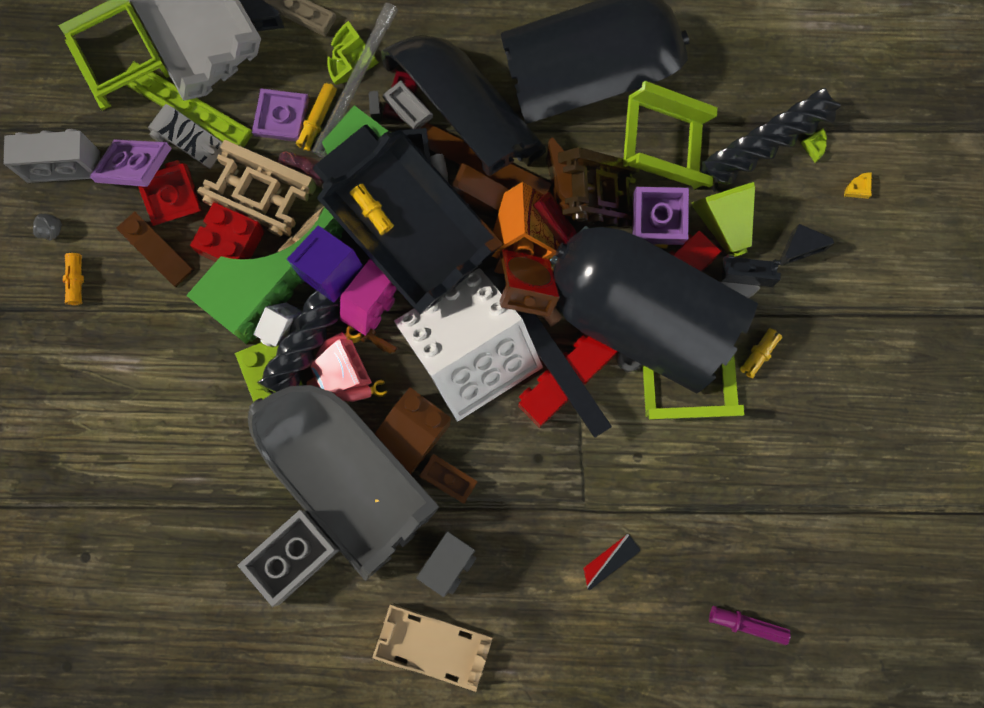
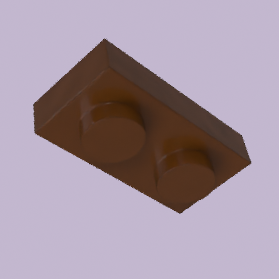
M434 454L420 475L422 479L465 504L478 483L475 479Z

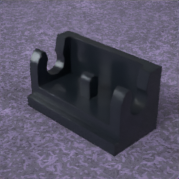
M728 254L723 258L722 282L774 287L781 280V273H777L781 260L765 261L738 258Z

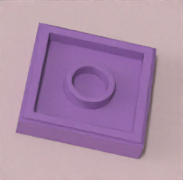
M261 89L252 134L256 137L297 141L304 128L303 122L306 119L309 103L308 94Z

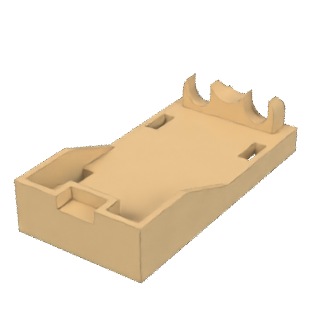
M390 604L372 658L476 692L493 637L395 604ZM410 614L420 617L421 621L409 619L408 616ZM460 630L473 634L472 638L460 636ZM395 656L407 659V664L395 660ZM446 673L459 677L458 681L445 677Z

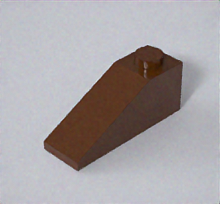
M135 211L116 227L174 287H177L194 271Z

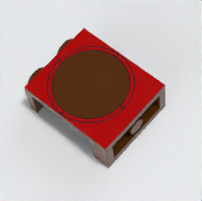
M502 249L493 269L496 273L504 274L506 280L505 289L499 300L500 307L550 317L559 299L550 260Z

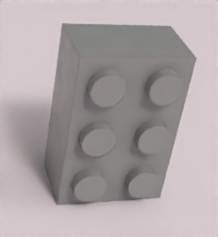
M67 129L65 132L41 131L37 134L18 132L15 135L4 136V165L27 183L91 179L92 172L100 162V150L81 131L76 129Z
M299 510L237 566L273 607L280 605L339 550L308 513Z

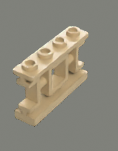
M224 139L220 147L222 154H219L217 159L220 164L226 167L216 184L205 179L203 182L204 187H199L197 191L203 197L202 201L209 206H212L213 202L258 221L259 224L268 227V231L274 235L281 237L284 234L290 237L292 234L291 228L295 226L296 222L287 214L296 197L307 202L309 194L313 195L316 189L313 178ZM235 161L247 166L241 178L234 176L238 167ZM253 178L269 185L260 203L244 197ZM279 181L291 186L285 198L277 195L281 186ZM228 184L236 187L231 195L234 201L221 196ZM271 203L280 206L275 215L278 221L266 216Z

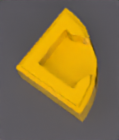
M863 173L855 177L847 185L844 197L869 199L872 196V173Z

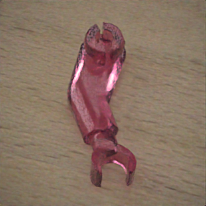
M284 151L279 155L277 163L286 167L292 165L301 168L307 175L313 177L314 182L319 187L324 183L312 169L315 165L306 157Z

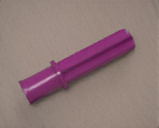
M717 606L711 608L709 615L710 623L731 628L732 632L735 633L741 631L783 645L789 643L791 638L789 629L741 615L740 611L734 613Z

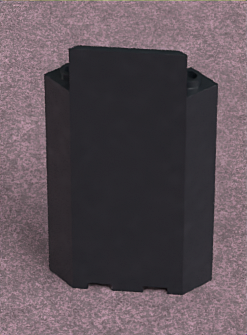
M368 124L363 125L312 168L324 182L322 185L323 190L317 199L420 315L440 302L446 293L461 284L479 265L482 266L503 245L498 237L401 129L391 133L387 131L379 138ZM363 183L374 200L381 203V209L394 224V227L387 233L379 234L369 218L364 217L362 208L353 196L350 195L351 190L356 186L359 187V184Z

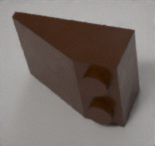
M552 137L548 142L546 161L555 200L563 210L569 208V204H565V198L573 197L571 174L563 173V167L567 165L558 163V153L564 150ZM566 216L573 227L582 222L573 221L572 217Z
M410 387L392 408L375 435L411 475L449 428L451 417Z

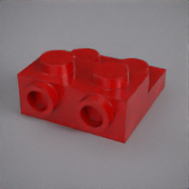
M179 160L164 164L165 169L156 172L148 187L138 186L152 226L202 211L188 166L185 163L180 164Z

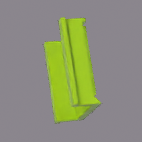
M109 0L58 25L66 37L65 42L102 111L111 107L105 95L158 68L161 69L166 78L170 77L129 0ZM127 10L152 59L99 85L74 35Z
M644 81L642 88L629 95L623 166H631L693 187V190L703 185L707 187L713 186V176L700 172L703 124L717 117L718 107ZM639 105L690 123L687 168L640 152L635 155Z
M734 355L727 365L721 364L724 406L656 408L654 371L642 365L646 417H649V420L744 416V405H738Z

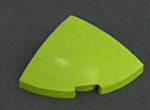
M347 21L333 38L331 43L334 48L332 59L328 57L327 60L328 71L335 85L358 77L379 63L350 22Z

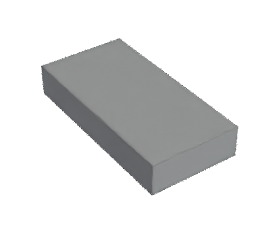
M401 80L382 95L388 105L411 129H419L433 118V114Z

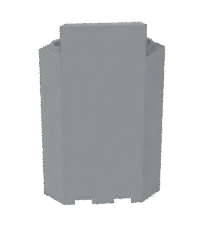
M129 0L183 101L208 95L213 91L211 87L220 79L225 81L238 71V64L246 58L250 61L258 54L261 38L239 0Z

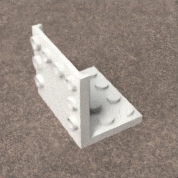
M480 268L470 273L468 278L455 289L452 288L441 298L440 302L420 315L414 308L394 320L396 326L430 374L457 422L543 368L523 319L515 310L500 307L499 300L502 294Z

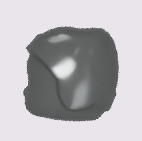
M38 214L34 219L33 234L37 238L49 241L54 240L60 233L62 222L54 215Z

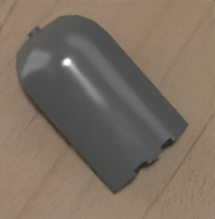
M312 385L289 386L269 395L265 399L259 398L250 405L248 412L249 431L264 461L365 581L391 559V555L396 551L395 547L400 544L404 547L417 534L416 530L426 524L437 511L439 506L351 407L333 392Z

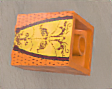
M524 182L519 183L504 193L493 233L503 245L492 257L498 259L502 249L545 259L555 256L559 243L533 206L544 194Z

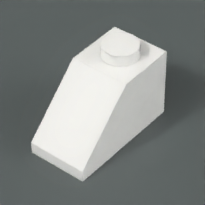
M288 303L265 307L253 335L260 338V341L266 346H279L280 342L289 335L293 321L302 311Z

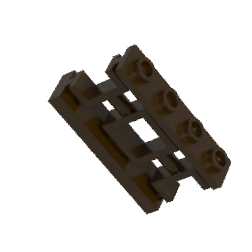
M580 147L559 152L558 163L567 165L563 167V173L571 174L573 197L565 198V204H569V208L563 209L562 215L572 217L573 221L588 220L589 224L603 223V226L618 225L619 229L632 228L633 207L630 206L629 185L636 184V179L632 178V174L640 173L639 169L623 166L622 158ZM600 181H602L603 201H601Z

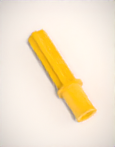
M325 83L308 119L303 122L304 128L296 141V145L301 148L304 141L307 140L303 150L310 151L317 133L321 132V124L337 92V88L333 84Z

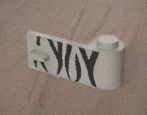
M167 104L163 106L148 126V129L151 131L149 135L154 140L167 143L170 141L209 169L218 160V155L222 154L220 147L223 142Z

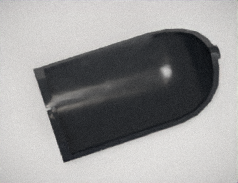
M597 0L500 33L511 77L518 80V84H515L516 94L526 124L640 88L644 81L655 83L677 72L688 61L686 45L689 44L687 31H681L671 7L663 0Z
M419 35L396 42L381 51L384 68L387 71H391L401 65L482 161L483 170L488 176L514 162L513 158H517L519 161H523L526 166H529L546 153L544 144L471 59L450 41L427 35Z
M606 227L584 229L573 235L566 244L562 242L555 253L558 259L554 266L553 275L559 294L556 305L566 320L582 333L696 394L716 378L714 372L721 364L727 365L738 349L734 347V344L741 332L747 333L758 306L757 302L643 238L623 230Z

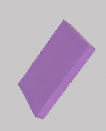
M113 140L90 178L95 183L148 187L170 152L171 147L167 142Z

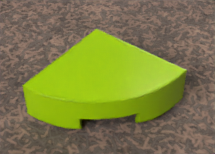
M819 130L801 143L815 163L823 156L826 150L827 135L825 130Z

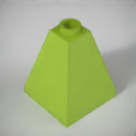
M754 182L692 202L694 210L725 252H732L734 257L747 253V248L752 246Z

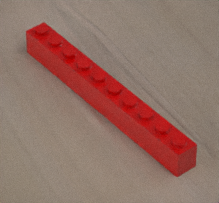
M699 230L694 236L689 234L688 240L683 245H680L681 248L676 253L672 250L669 254L702 272L717 258L721 250ZM583 335L573 345L576 349L570 354L565 352L563 355L585 385L618 351L590 336L586 337ZM548 369L537 379L539 384L533 390L528 387L519 396L521 401L518 407L539 428L568 401V398Z

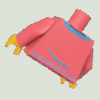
M348 326L346 333L341 332L324 341L316 355V359L311 364L315 377L307 381V385L331 391L343 401L349 402L370 398L372 394L377 397H383L387 394V391L380 393L376 390L377 385L385 384L382 380L376 381L372 387L368 386L372 382L353 344L360 341L362 333L353 336L350 333L355 331V329Z

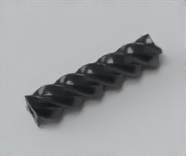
M826 88L817 90L806 100L797 102L788 111L773 117L767 124L756 127L747 136L738 138L727 148L716 151L706 161H702L700 172L713 176V186L711 188L716 192L719 183H734L739 171H754L760 158H775L779 146L793 147L799 134H814L819 122H834L836 110L841 105L831 98Z
M317 290L309 296L304 304L302 313L293 321L289 335L280 342L276 356L266 365L263 378L257 382L266 393L273 394L289 386H299L301 381L300 371L308 368L313 363V349L323 345L327 338L326 327L335 324L339 319L340 297L333 303Z

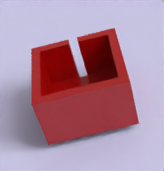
M213 202L203 220L206 227L200 226L190 246L199 255L214 262L221 256L230 259H251L265 231L258 221Z

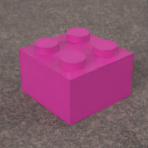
M371 259L368 260L340 297V321L365 336L370 329L374 330L378 326L382 318L381 314L385 310L389 311L395 302L393 296L396 291V287Z

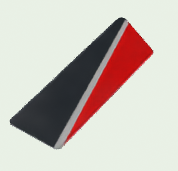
M629 534L625 535L584 567L588 590H591L640 552L639 547Z

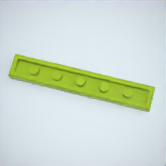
M133 61V63L130 65V67L128 68V70H130V69H132V68H134V67H136V66H138V65H140V64H138V63H136L135 61ZM153 72L126 84L129 88L161 107L165 104L173 107L221 142L225 139L244 148L253 135L252 131L197 98L183 101L174 84Z

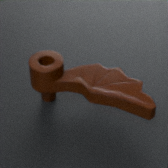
M370 329L366 336L363 334L360 338L362 342L366 339L371 340L383 352L391 354L398 349L382 338L375 336V329Z

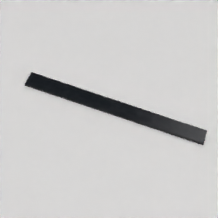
M494 267L485 271L484 274L502 294L506 286L505 275L494 272ZM516 311L524 321L537 354L593 437L596 438L612 427L537 315Z

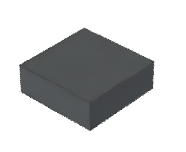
M370 91L368 93L370 116L378 124H382L378 91Z

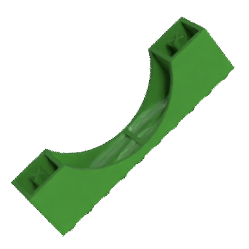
M354 105L322 141V144L328 155L363 125L368 124L379 138L388 130ZM324 207L312 228L293 245L278 253L256 259L241 260L221 256L186 296L242 342L247 344L249 341L257 338L253 334L265 307L286 303L292 297L296 286L299 283L305 282L298 276L286 259L318 225L339 240H341V234L345 229Z

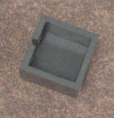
M447 532L416 579L442 597H445L447 593L452 595L462 582L458 577L463 569L468 572L477 559L473 555L476 550L450 532Z

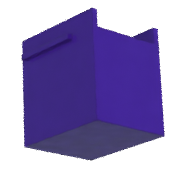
M319 225L286 259L302 280L333 303L363 268L353 249Z

